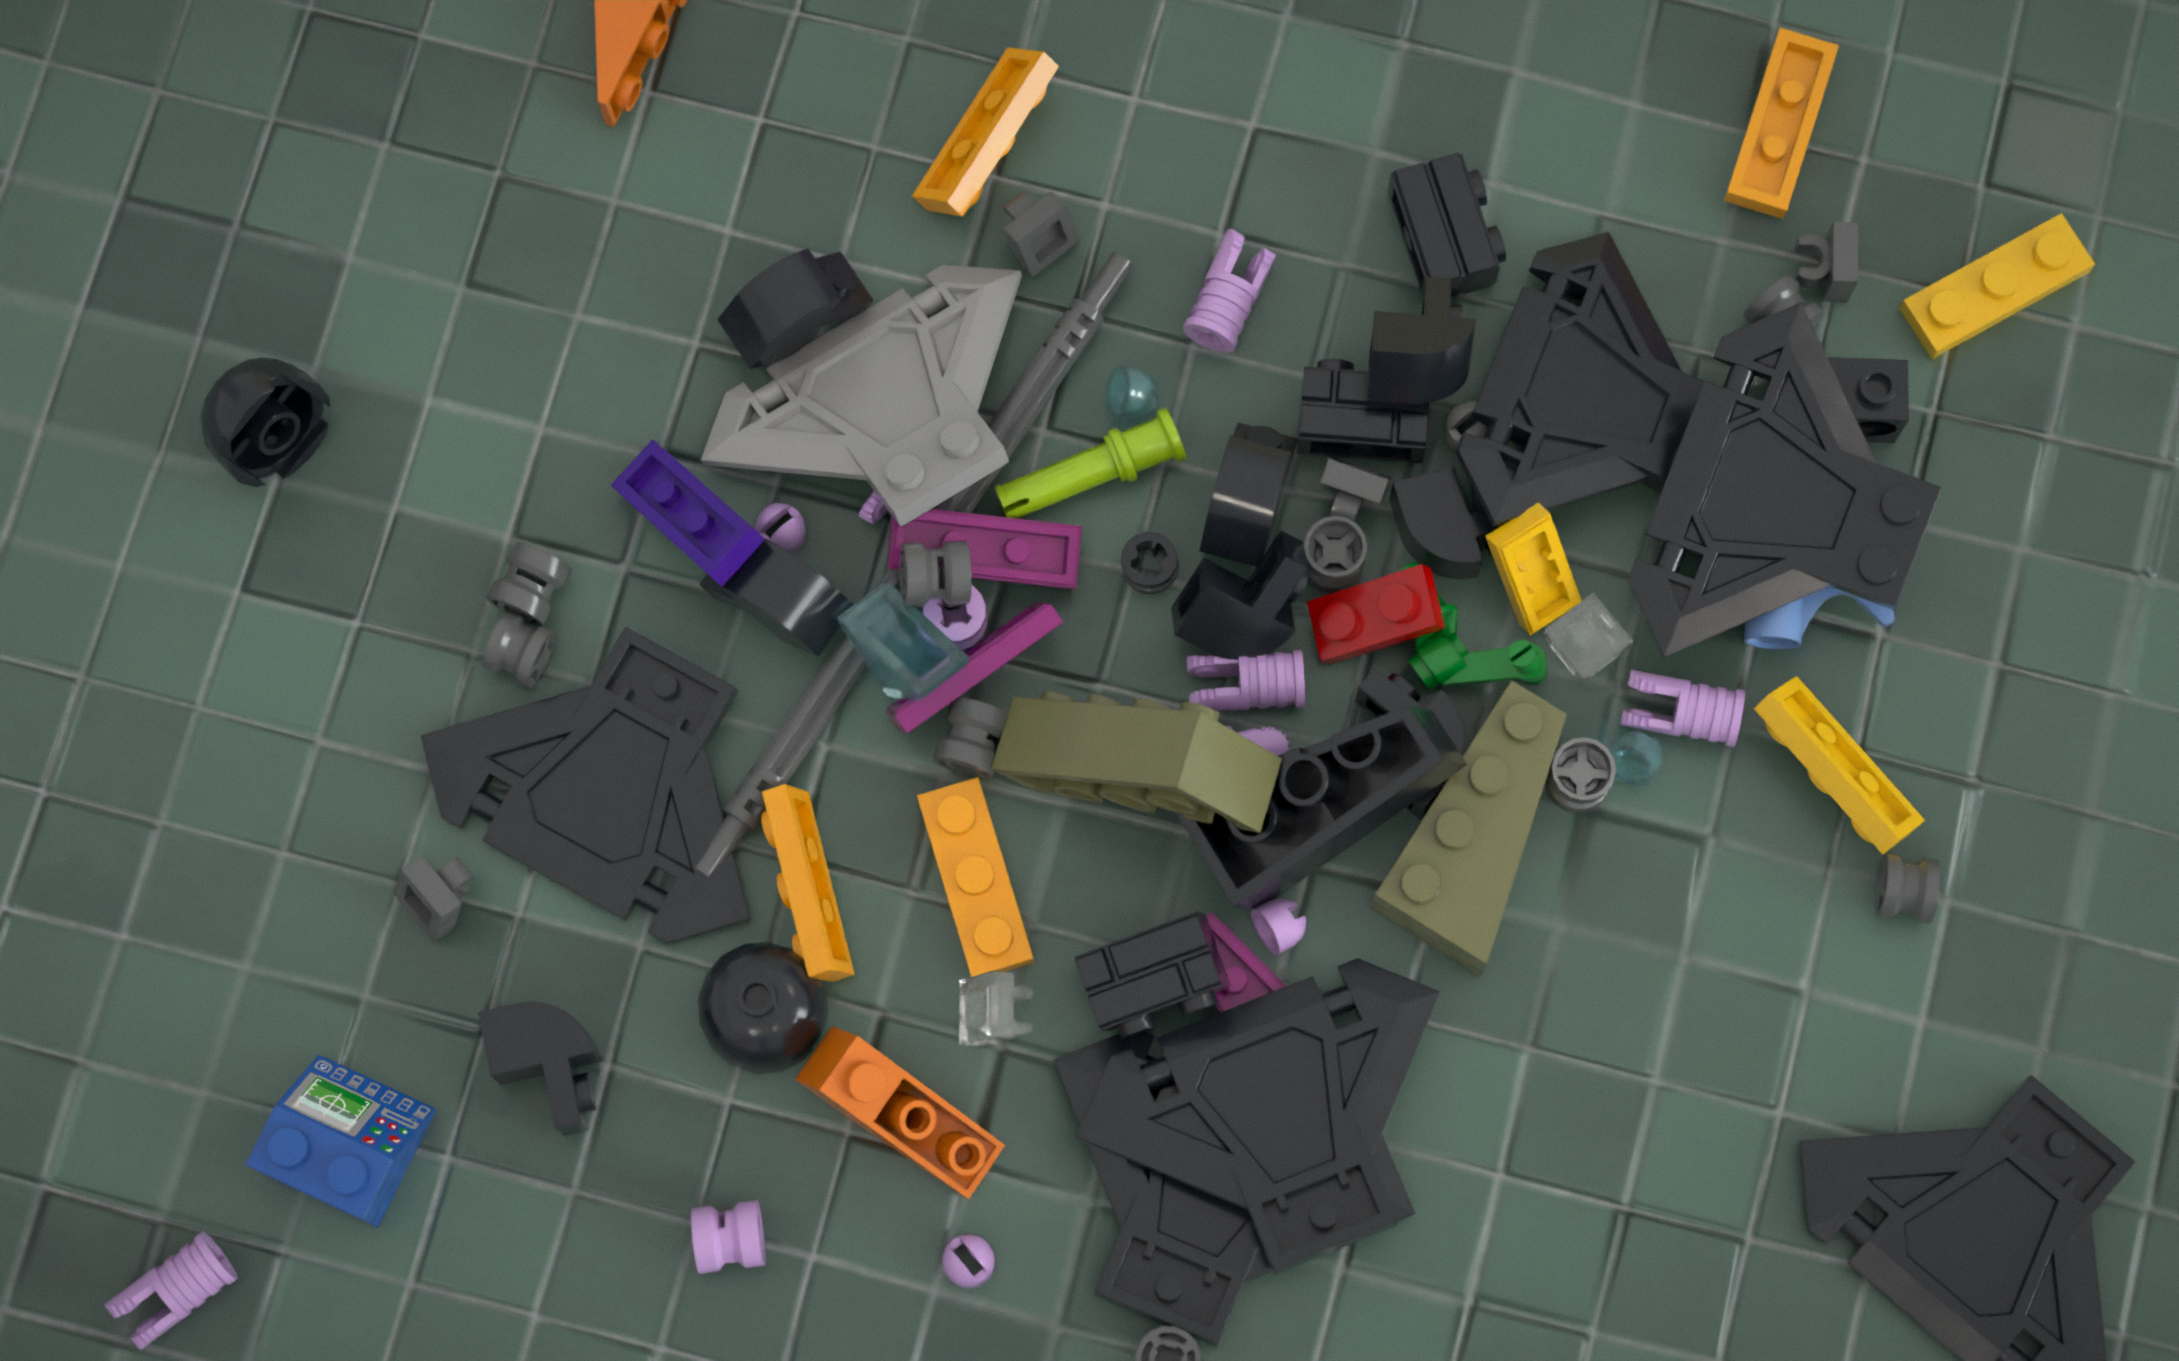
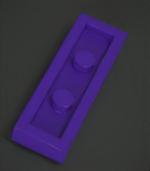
M653 439L611 484L621 496L722 587L765 540L752 526Z

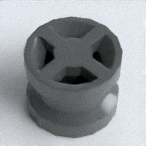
M1789 274L1776 281L1748 306L1743 315L1752 324L1801 302L1812 326H1814L1823 316L1824 312L1817 303L1806 302L1799 293L1800 284Z
M508 610L497 622L487 642L482 661L483 668L495 673L506 670L515 675L518 683L532 689L542 678L556 647L557 631L544 625L532 628L525 624L521 615Z
M1885 853L1880 863L1876 884L1875 912L1877 917L1891 919L1897 913L1911 915L1918 923L1930 924L1935 915L1939 896V861L1924 858L1919 863L1904 862L1899 854Z

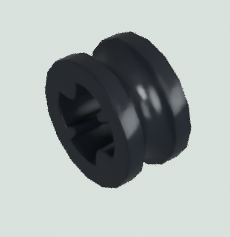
M1154 532L1137 534L1127 541L1122 550L1121 565L1125 580L1133 589L1143 594L1153 595L1164 592L1173 585L1178 576L1179 563L1175 547L1167 537ZM1148 549H1152L1153 557H1156L1158 552L1163 553L1165 556L1160 561L1161 572L1151 577H1148L1146 569H1143L1141 575L1134 570L1140 564L1138 554Z

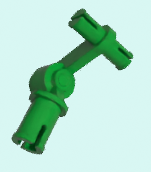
M1418 562L1410 563L1396 572L1417 566L1419 564ZM1437 592L1445 629L1417 637L1416 650L1418 653L1408 659L1429 690H1432L1439 684L1442 687L1510 680H1521L1531 685L1543 682L1548 673L1547 657L1538 645L1527 640H1517L1509 647L1469 652L1457 636V607L1455 604H1446Z

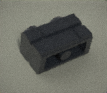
M1455 153L1433 159L1427 164L1419 163L1391 173L1387 192L1422 297L1424 295L1426 277L1451 278V298L1456 297L1460 293L1467 294L1495 284L1500 269L1499 263L1506 261V251L1498 227L1495 225L1487 228L1480 207L1487 205V195L1479 171L1477 169L1468 171L1463 155Z
M1323 359L1317 362V367L1304 366L1297 453L1422 463L1427 441L1429 403L1404 404L1367 401L1368 371L1354 370V364L1346 360Z
M1197 911L1075 956V962L1084 988L1088 993V999L1098 1027L1101 1031L1118 1029L1121 1039L1158 1027L1155 1015L1179 1006L1181 1015L1184 1017L1214 1007L1219 1004L1216 992L1231 987L1208 919L1204 913Z

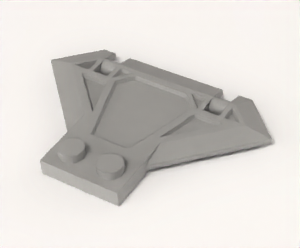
M942 264L924 275L931 287L911 298L901 288L856 317L847 320L803 346L798 352L766 368L772 381L763 387L751 392L747 385L742 382L725 392L701 458L702 464L866 480L899 526L902 527L1009 463L1004 446L978 414V409L1022 278L1021 271Z

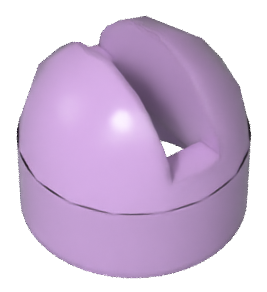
M773 503L763 508L755 522V530L761 536L791 554L797 552L805 542L807 530L803 516L795 507L789 504ZM784 515L792 517L771 538L765 534Z
M1277 898L1269 900L1251 911V919L1259 938L1274 955H1279L1296 945L1306 932V917L1302 916L1294 919L1291 914L1298 907L1295 901Z
M962 1234L953 1238L945 1247L942 1255V1266L948 1279L955 1285L962 1288H976L986 1283L992 1276L995 1268V1256L990 1244L984 1238L975 1234ZM961 1244L967 1247L971 1256L983 1267L975 1276L970 1273L953 1252Z

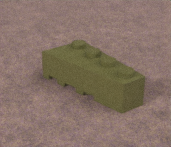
M1511 680L1465 752L1463 759L1467 765L1450 776L1379 887L1370 908L1481 977L1488 963L1567 716L1565 712Z
M1044 691L1040 699L1013 697L991 769L1035 792L1103 804L1104 799L1130 807L1133 810L1155 813L1156 807L1159 806L1170 811L1182 813L1188 820L1212 824L1214 814L1217 813L1234 822L1235 826L1239 829L1260 833L1282 758L1219 723L1218 718L1220 714L1214 709L1201 704L1182 702L1180 710H1175L1152 700L1136 698L1132 706H1124L1113 699L1099 695H1088L1086 702H1078L1060 693Z

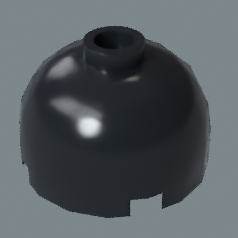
M265 357L246 360L227 370L214 383L205 398L200 415L205 445L221 466L239 483L253 487L265 486L266 484L259 478L268 477L275 472L284 479L295 473L313 456L324 439L329 424L321 416L324 409L323 403L330 407L329 396L306 372L290 363Z
M771 942L743 944L723 954L706 973L698 997L699 1025L713 1051L731 1065L754 1074L782 1072L805 1060L813 1050V1046L820 1039L822 1030L825 1029L828 1020L827 992L821 980L808 977L804 959L795 953L793 949Z

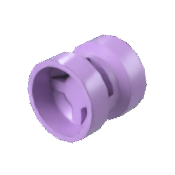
M758 1200L738 1202L732 1210L719 1212L712 1206L692 1208V1240L696 1267L699 1274L719 1272L725 1263H739L745 1268L765 1266V1239Z

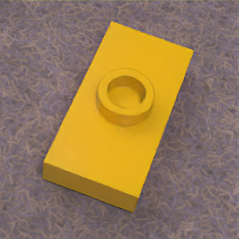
M1539 502L1527 509L1522 515L1508 521L1485 536L1518 624L1529 635L1534 634L1582 603L1551 514Z

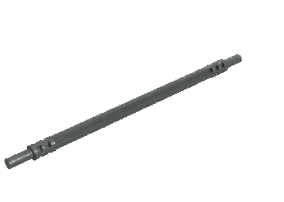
M1112 253L1081 300L1077 298L1072 300L1066 312L1059 319L1053 331L1048 335L1042 347L989 422L988 427L1004 446L1008 459L1066 374L1075 364L1084 348L1088 345L1094 333L1103 323L1104 317L1101 313L1133 268L1131 262L1122 255ZM1004 466L932 509L972 513ZM888 570L764 752L750 769L744 781L739 785L731 800L728 801L722 810L727 816L713 837L703 858L695 866L697 870L706 876H709L725 860L730 852L735 850L748 830L755 832L761 823L762 813L766 811L762 791L787 784L907 607L903 606L901 599L899 571Z

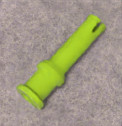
M1164 407L1157 410L1156 418L1121 432L1117 428L1108 430V434L1103 436L1104 443L1002 485H995V491L1006 517L1021 518L1118 477L1121 482H1133L1138 480V472L1172 458L1178 463L1186 460L1187 456L1167 408Z

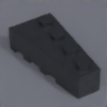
M1408 705L1333 734L1331 738L1305 748H1296L1279 755L1282 758V762L1260 833L1239 829L1235 826L1234 822L1217 813L1214 814L1212 824L1188 820L1183 816L1184 814L1178 812L1176 814L1232 906L1254 909L1269 900L1279 897L1458 772L1467 763L1432 710Z

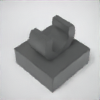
M1052 191L1035 204L1025 193L1020 192L1002 206L1003 210L1013 219L1011 223L1003 228L1018 265L1032 278L1080 242L1067 206Z
M1833 221L1825 239L1816 234H1806L1800 236L1795 244V253L1814 255L1818 259L1820 266L1816 268H1798L1794 278L1801 287L1805 288L1815 287L1822 283V302L1847 303L1858 283L1859 223Z
M1334 456L1329 458L1320 483L1339 489L1329 517L1335 515L1346 517L1356 523L1364 498L1381 504L1385 499L1392 477Z
M421 855L400 870L394 895L435 943L455 929L462 905L460 899L469 893L470 888L466 884L474 878V875L458 857L450 860L435 872Z

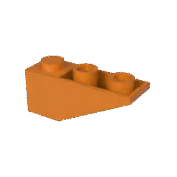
M594 0L597 97L606 125L614 128L622 111L629 112L636 104L643 84V79L640 75L649 58L655 60L662 53L669 35V25L666 24L676 5L683 7L688 0Z
M834 1026L829 1029L795 1078L797 1082L845 1117L967 1199L972 1196L1005 1147V1144L859 1036Z

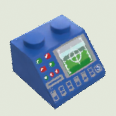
M318 1055L275 1105L245 1165L275 1181L378 1228L437 1109Z

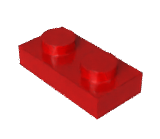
M1423 564L1307 601L1320 662L1329 665L1445 629L1432 570Z

